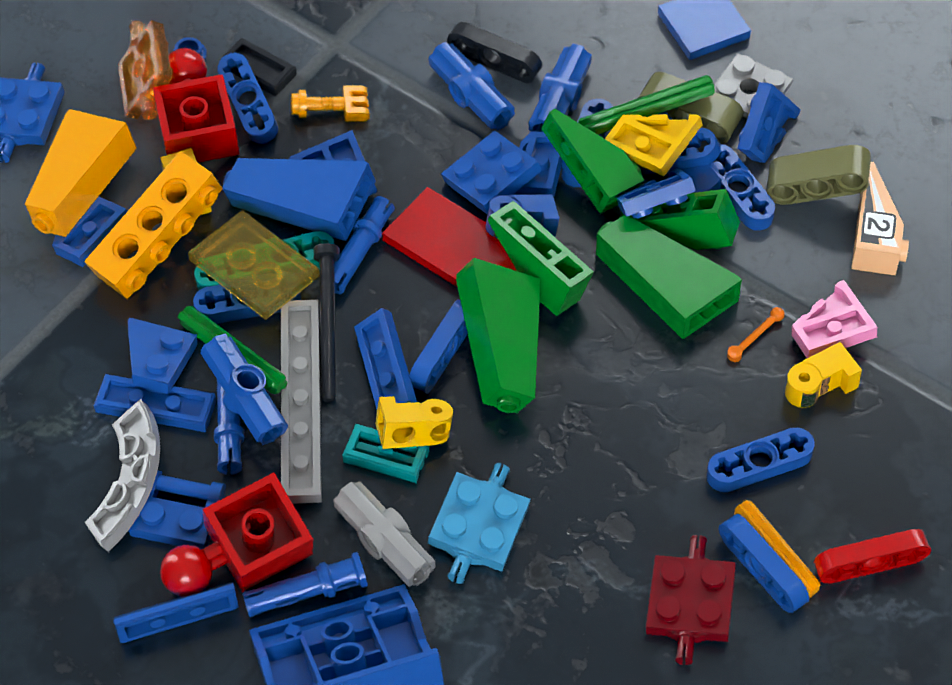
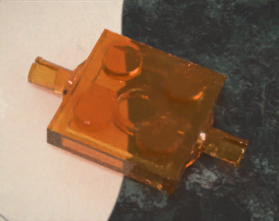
M136 20L129 24L131 34L130 45L126 54L118 63L124 112L126 117L138 120L142 115L144 119L152 120L157 116L153 87L169 84L173 70L169 62L168 41L165 37L164 24L151 20L144 29V24Z

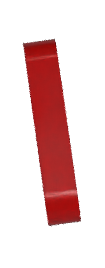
M911 529L828 549L815 557L814 565L822 583H836L917 563L931 553V548L923 530Z

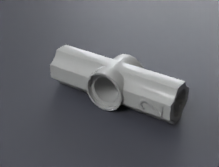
M360 481L357 483L350 482L344 486L334 499V507L355 528L361 543L369 554L377 560L382 558L408 587L412 585L418 586L424 582L435 568V560L411 536L410 529L402 516L393 508L386 509Z

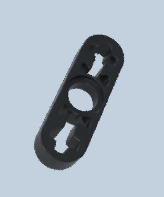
M466 22L457 23L447 36L448 44H453L466 58L524 83L532 82L543 67L540 57L532 50Z

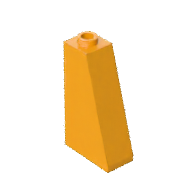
M72 109L67 111L25 202V206L32 218V224L37 230L45 234L52 233L63 237L69 234L137 149L126 122Z

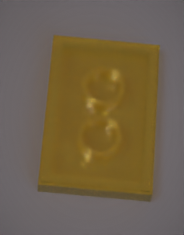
M243 210L188 252L189 260L265 320L319 277V268Z

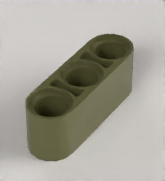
M655 72L638 98L687 81L668 73ZM717 92L709 97L666 111L672 120H688L689 114L700 116L703 124L701 128L711 130L720 144H725L729 141L744 115L743 108L737 101Z
M846 145L777 157L769 165L766 192L774 203L780 205L861 193L869 186L871 153L863 146Z

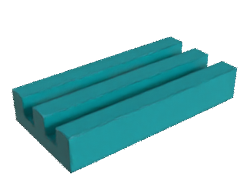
M359 424L355 425L342 455L343 462L417 483L419 471L422 470L425 457L427 458L429 453V446L395 448L416 454L415 457L394 452L393 449H383L382 446L377 447L358 441L360 438L381 444L377 429Z

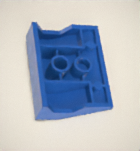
M405 584L249 630L265 685H444L439 653L436 648H430L425 638L418 610Z

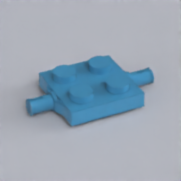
M495 463L488 481H480L456 472L428 538V545L447 551L455 558L447 575L448 579L454 582L457 575L456 583H463L470 564L485 565L501 572L504 569L531 500L507 491L503 487L506 477L510 472L509 467L505 464L500 473L502 463Z

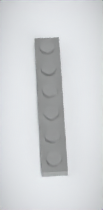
M318 299L281 301V372L285 374V380L287 381L286 388L281 390V415L288 424L286 432L281 435V485L293 504L322 502Z

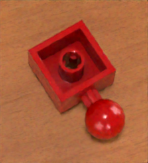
M180 48L172 51L165 58L162 66V75L167 85L153 87L166 155L192 148L197 163L240 155L235 123L223 74L206 77V62L198 52L192 49Z
M272 473L202 509L204 526L214 543L202 550L192 545L175 547L164 557L161 563L160 575L164 586L171 593L180 597H187L204 591L211 581L213 570L226 564L243 592L312 556L313 538L275 473ZM257 529L262 535H253L251 531Z

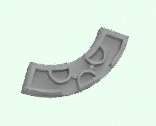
M141 399L112 424L119 442V460L122 461L118 481L112 483L108 494L97 510L85 521V524L100 546L108 552L121 540L139 516L150 495L157 475L160 459V435L153 413Z

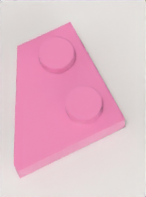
M842 280L835 285L832 295L826 300L822 298L818 300L808 314L802 315L792 325V337L806 358H809L839 342L847 348L877 338L878 327L847 283Z

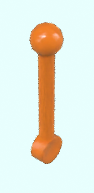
M780 307L773 308L770 316L738 346L729 347L727 352L728 359L732 362L740 361L743 351L774 322L783 320L785 316L784 310Z

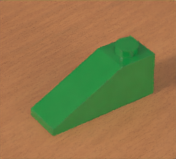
M557 109L549 111L541 129L600 214L618 206L616 197L643 184L644 178L639 166L629 159L625 151Z
M727 189L687 194L688 199L682 203L667 206L665 202L652 207L654 211L651 214L635 218V220L677 243L696 250L720 249L732 246L740 224Z
M515 201L510 202L489 216L487 221L516 270L541 279L540 302L555 316H558L580 301L594 273L593 270Z

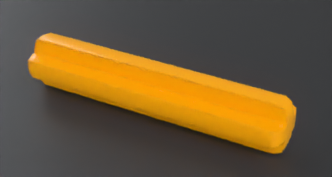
M746 500L735 508L734 515L740 514L772 547L803 582L808 591L809 598L819 591V580L752 501Z

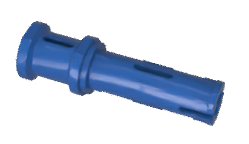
M354 552L349 559L329 565L326 562L319 563V566H316V571L242 593L249 617H253L262 612L278 607L281 608L321 594L332 598L335 597L337 591L357 585L364 588L368 584L359 554Z

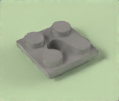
M737 54L714 86L715 92L737 101L743 108V117L748 118L751 99L756 93L750 95L742 91L753 90L757 92L759 83L763 82L773 84L785 94L792 85L793 78L784 75L779 70H773L755 62L749 56Z

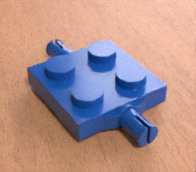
M32 63L28 76L25 79L0 78V162L2 163L10 161L11 154L16 146L25 144L45 145L63 99L65 90L62 83L41 81L46 68L40 63H37V65Z

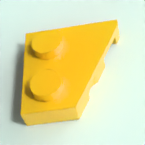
M689 114L688 120H669L668 115H652L649 117L622 115L605 140L625 151L631 161L664 177L703 124L701 117L696 114Z

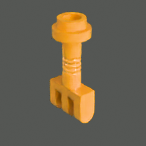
M343 86V97L329 98L306 97V90H298V93H291V114H298L299 118H306L307 111H321V109L322 111H328L329 109V111H344L345 122L367 121L370 118L367 88L365 86Z

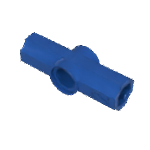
M443 42L435 47L434 52L429 56V66L448 84L449 91L455 102L462 108L469 106L490 129L500 130L507 126L510 119L515 115V107L495 88L488 70L481 64L474 66L453 44Z
M572 43L571 46L564 47L553 72L546 73L540 88L539 102L529 121V131L543 132L541 128L549 111L557 109L566 116L569 111H575L581 96L582 82L592 62V54L588 53L584 46Z
M226 333L215 336L210 342L203 345L200 353L224 390L222 394L224 405L228 410L241 416L255 440L265 445L274 442L279 436L284 434L288 424L264 389L266 377L263 371L255 365L248 364L232 337H228Z

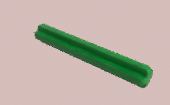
M704 75L582 117L578 120V123L598 135L612 130L622 115H641L643 117L656 115L709 97L715 93V86L711 77Z
M186 306L184 311L179 312L178 319H180V325L189 332L196 334L197 338L205 344L210 342L215 336L225 333L228 337H232L248 364L255 365L263 371L266 377L264 388L270 393L279 394L282 389L286 388L285 374L193 306Z

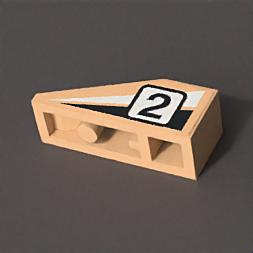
M871 162L869 186L860 193L851 269L895 276L899 261L906 262L909 240L902 239L903 221L874 162Z

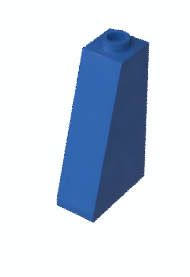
M238 158L232 170L226 173L222 189L233 207L314 232H326L333 238L347 241L376 179L369 163L360 160Z

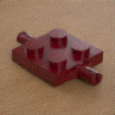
M697 535L690 537L689 556L655 555L646 634L668 636L678 641L675 661L683 665L685 650V665L693 663L694 643L706 640L728 642L736 562L716 561L705 558L707 538L702 535L699 538L698 549Z

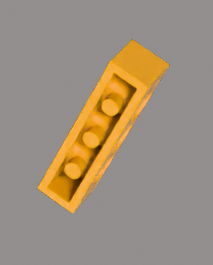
M180 151L84 262L98 278L128 299L133 292L138 291L144 285L147 276L152 270L166 260L171 248L177 241L191 231L196 219L202 212L216 202L222 187L210 171ZM185 196L182 201L175 203L178 198ZM162 223L158 229L151 231L155 225ZM137 251L135 256L127 259L132 252Z

